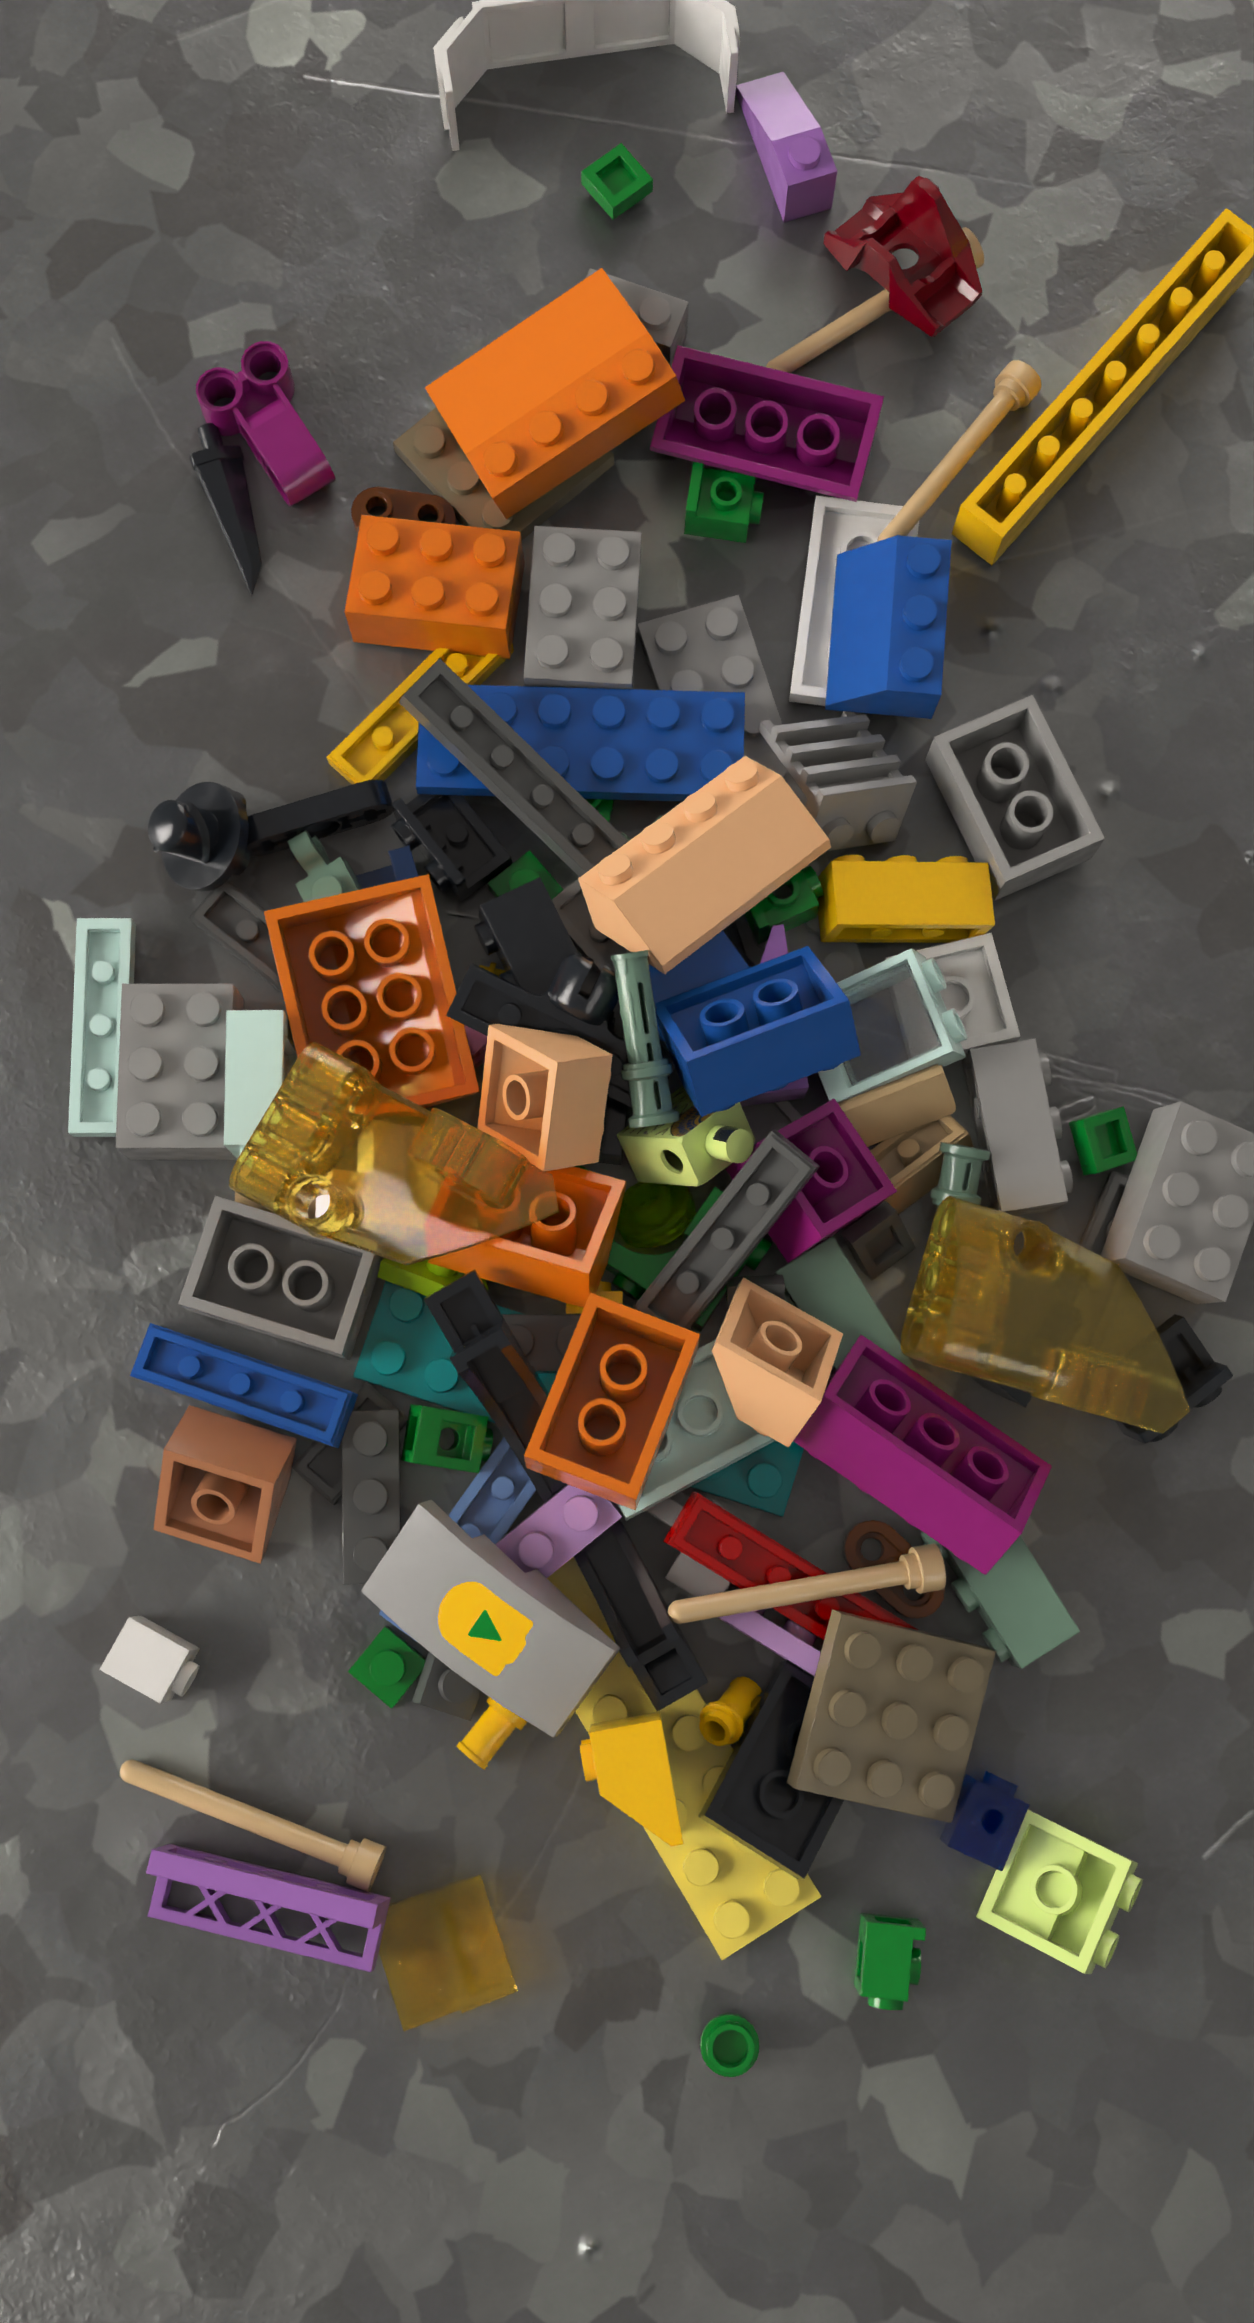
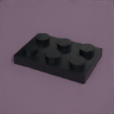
M785 1660L780 1662L698 1817L796 1879H805L844 1800L797 1790L787 1783L814 1676L792 1662Z

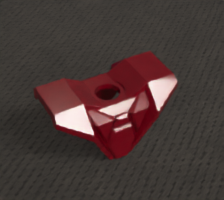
M916 177L903 193L870 196L859 212L835 231L828 230L824 235L823 244L846 271L856 268L869 274L889 292V308L931 337H935L973 306L982 296V288L970 242L946 203L939 187L929 178ZM898 249H910L918 255L919 259L914 266L901 269L896 257L892 253Z

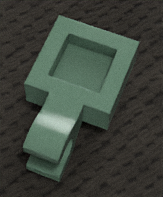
M305 830L287 841L295 858L308 874V877L295 884L304 902L362 889L349 862L342 857L330 862L318 837L311 838L308 831Z

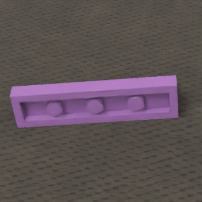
M167 1844L151 1850L146 1874L157 1876L147 1917L367 1972L375 1970L391 1897L174 1844ZM173 1880L198 1886L205 1898L204 1901L189 1911L167 1905ZM226 1894L254 1900L261 1913L245 1924L233 1922L230 1920L219 1899ZM210 1906L215 1917L200 1914L199 1912ZM282 1907L308 1913L317 1927L301 1938L286 1935L274 1913ZM265 1919L271 1931L254 1926ZM340 1921L369 1928L363 1954L342 1949L330 1926ZM321 1933L327 1945L309 1940Z

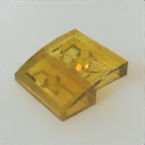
M480 1874L389 1904L379 1954L403 2031L458 2010L464 2013L518 1992Z

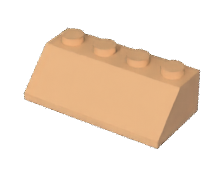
M744 756L698 791L689 795L683 802L656 822L647 826L641 833L611 855L602 859L596 866L579 877L578 880L595 929L630 952L648 950V964L666 974L829 850L831 845L827 835L782 775Z

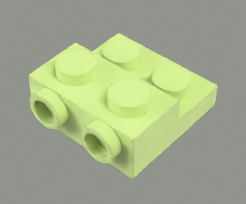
M1022 1808L976 1917L1084 1974H1092L1096 1964L1106 1968L1111 1961L1119 1941V1935L1111 1931V1927L1119 1908L1126 1912L1131 1911L1139 1895L1143 1879L1134 1875L1138 1865L1137 1862L1035 1812Z

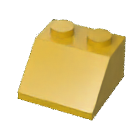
M660 1711L591 1724L589 1731L590 1739L581 1740L580 1745L586 1782L597 1780L600 1796L671 1847L682 1845L683 1839Z

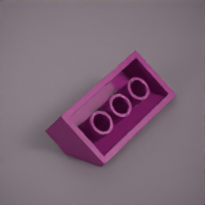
M677 345L671 368L677 376L685 401L657 419L650 451L857 502L877 431L884 396Z
M861 1334L829 1379L821 1403L793 1440L796 1444L807 1450L811 1456L827 1464L854 1483L861 1491L870 1494L903 1517L910 1525L923 1531L950 1550L960 1560L967 1562L984 1575L992 1569L1022 1534L1052 1468L1050 1464Z

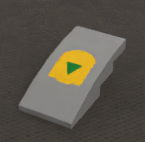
M433 1500L417 1505L361 1590L404 1632L452 1671L506 1709L553 1738L561 1733L621 1649L538 1569L524 1573L485 1534L471 1538Z

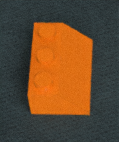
M464 1136L424 1225L428 1263L465 1274L476 1269L482 1279L584 1308L590 1292L596 1294L608 1264L626 1189V1181L575 1166L544 1172L502 1146Z

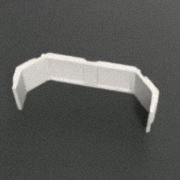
M479 0L472 2V10L466 18L459 17L433 47L444 131L449 130L452 151L460 150L455 108L487 69L675 44L719 73L726 114L734 113L740 44L735 6L726 0Z

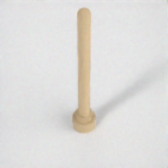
M963 227L962 230L970 242L976 269L984 264L982 247L974 233L968 228ZM886 289L879 292L775 357L766 364V367L792 373L891 311L889 308V292Z
M1013 360L1007 364L995 379L994 398L882 531L877 542L897 535L907 536L1007 413L1028 406L1041 389V379L1030 365L1019 360Z
M936 1544L915 1546L909 1549L908 1554L901 1555L898 1562L675 1600L668 1607V1615L672 1622L683 1624L904 1585L907 1590L916 1589L919 1594L943 1590L946 1585L945 1565L942 1554Z
M127 1760L120 1768L122 1780L129 1784L339 1867L338 1874L347 1877L346 1884L369 1892L373 1886L386 1852V1846L366 1838L361 1843L352 1839L348 1844L137 1760Z

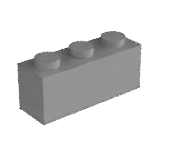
M1036 1038L970 1049L962 1060L978 1147L991 1151L989 1160L983 1161L982 1167L992 1219L998 1220L1058 1210L1068 1202L1067 1194L1073 1191V1179L1067 1160L1060 1161L1056 1140L1062 1138V1124L1058 1109L1056 1107H1049L1045 1086L1051 1085V1069L1047 1055L1045 1053H1038Z

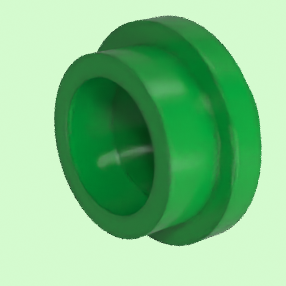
M734 2013L721 2014L710 2020L703 2029L700 2039L701 2054L706 2065L716 2074L724 2077L740 2076L755 2064L759 2054V2038L754 2026L743 2016Z

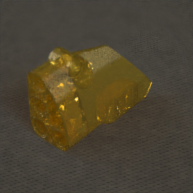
M316 1042L309 1044L296 1060L238 1157L229 1178L231 1190L301 1227L314 1237L331 1239L404 1265L422 1262L481 1244L559 1213L552 1174L544 1172L531 1164L524 1155L506 1143L437 1108H432L429 1111L385 1088L374 1078L368 1069ZM321 1195H329L330 1204L327 1211L318 1218L309 1219L308 1208L310 1203Z
M953 1196L946 1197L941 1202L933 1219L902 1328L901 1350L905 1356L927 1364L1030 1392L1031 1396L1162 1434L1190 1412L1180 1381L1160 1336L1141 1300L1118 1264L1051 1231L1047 1225L1040 1221L1025 1219ZM1022 1231L1025 1239L1024 1247L1016 1255L1014 1240Z

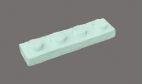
M77 918L68 1133L73 1137H116L122 984H134L136 923L132 918Z

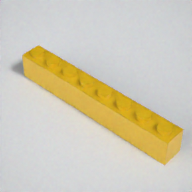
M1227 208L1219 215L960 505L951 533L991 566L999 559L1250 276L1254 268V228Z

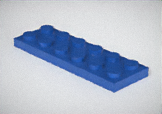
M468 685L584 799L684 801L689 795L698 791L724 772L730 765L744 757L745 692ZM419 723L416 770L417 794L495 796Z

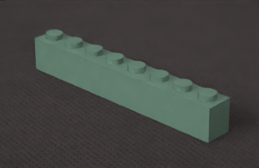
M834 1237L775 1271L774 1275H783L786 1302L843 1333L831 1375L834 1374L860 1334L918 1373ZM924 1532L920 1533L925 1545L934 1543L938 1546L943 1560L946 1559L958 1578L951 1583V1586L964 1608L969 1613L977 1609L989 1628L982 1633V1636L987 1646L996 1651L995 1658L1000 1663L1008 1659L1011 1666L1022 1669L1080 1632L1021 1536L1016 1539L992 1569L984 1575L967 1562L960 1560L950 1550Z

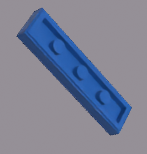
M152 1323L148 1327L130 1374L134 1378L338 1449L358 1394Z

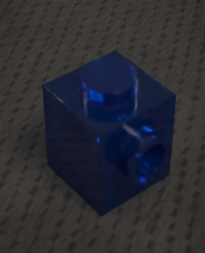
M985 1771L981 1781L966 1774L961 1786L952 1823L946 1822L940 1840L950 1848L1003 1871L1030 1804L1015 1797L1018 1785L1002 1777Z

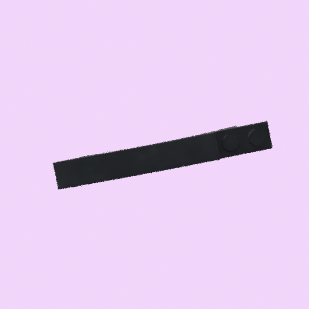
M476 1269L425 1297L424 1301L453 1349L450 1360L455 1369L485 1407L545 1504L568 1484L527 1469L524 1454L549 1393L534 1366H531ZM619 1519L577 1553L574 1558L598 1603L616 1644L621 1648L619 1652L627 1666H631L658 1712L708 1683V1679L680 1627L671 1621L668 1615V1605Z

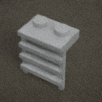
M843 711L842 716L838 718L776 726L770 720L760 721L759 732L807 797L806 809L829 838L831 848L827 851L896 840L917 781L912 775L903 776L899 772L901 760L896 754L887 756L883 751L885 739L882 735H871L867 730L870 720L866 714L856 715L855 712Z

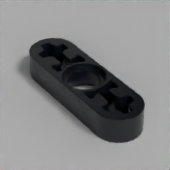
M383 780L363 781L248 816L249 833L247 848L249 849L250 856H263L288 849L290 847L287 841L305 830L308 831L311 838L316 836L318 839L375 823L388 817L393 813L387 784Z

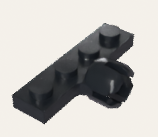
M573 953L563 959L549 989L544 994H535L474 963L470 965L446 1016L488 1036V1027L491 1024H503L578 1036L613 1055L607 1096L632 1108L628 1081L622 1080L621 1077L623 1064L628 1063L625 1039L614 1034L608 1028L609 1018L619 1000L615 971L604 965L590 994L580 989L594 960L587 956Z

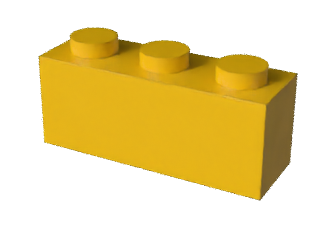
M844 855L833 859L818 876L824 893L822 897L817 898L819 902L818 918L821 942L950 943L984 935L995 926L988 863L968 862V858L963 856H949L936 862H917L916 857L910 855L894 856L885 861H865V858L861 855Z

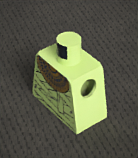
M683 1086L671 1094L672 1109L679 1111V1121L638 1128H629L627 1126L617 1134L637 1181L695 1187L705 1184L731 1163L745 1162L752 1154L755 1137L740 1102L727 1110L713 1112L701 1117Z

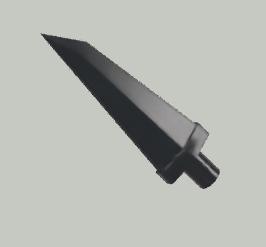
M207 423L198 428L203 450L191 453L189 458L193 470H196L252 596L262 566V560L243 464L244 456L241 446H224L218 427L213 423Z

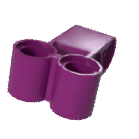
M260 341L252 344L245 350L241 358L242 371L235 373L227 368L215 367L204 372L196 383V396L206 424L213 423L217 426L221 436H232L240 433L288 506L292 507L334 482L335 476L322 450L290 403L294 395L295 384L285 351L278 344L271 341ZM266 372L278 373V375L270 380L258 379ZM219 399H233L231 403L223 407L214 406V403Z

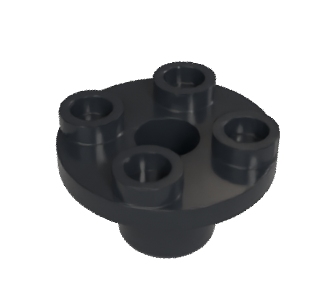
M201 782L186 789L176 800L163 801L152 812L148 823L149 839L154 846V852H162L164 866L169 876L178 885L195 891H210L224 884L232 875H240L248 866L250 860V852L247 848L249 823L246 812V799L241 793L218 783Z

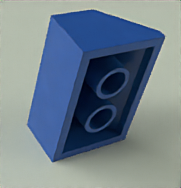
M897 535L837 554L825 710L932 719L942 693L952 540Z
M809 946L655 1003L657 1023L681 1083L701 1117L713 1112L727 1110L736 1103L768 1091L782 1089L791 1082L820 1071L834 1069L843 1062L861 1056L850 1001Z

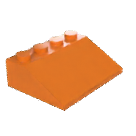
M603 268L594 272L425 387L464 454L506 520L685 401L676 374L648 330Z
M429 874L264 911L314 1130L319 1135L358 1127V1123L379 1122L480 1093L464 1024L446 1016L457 993Z

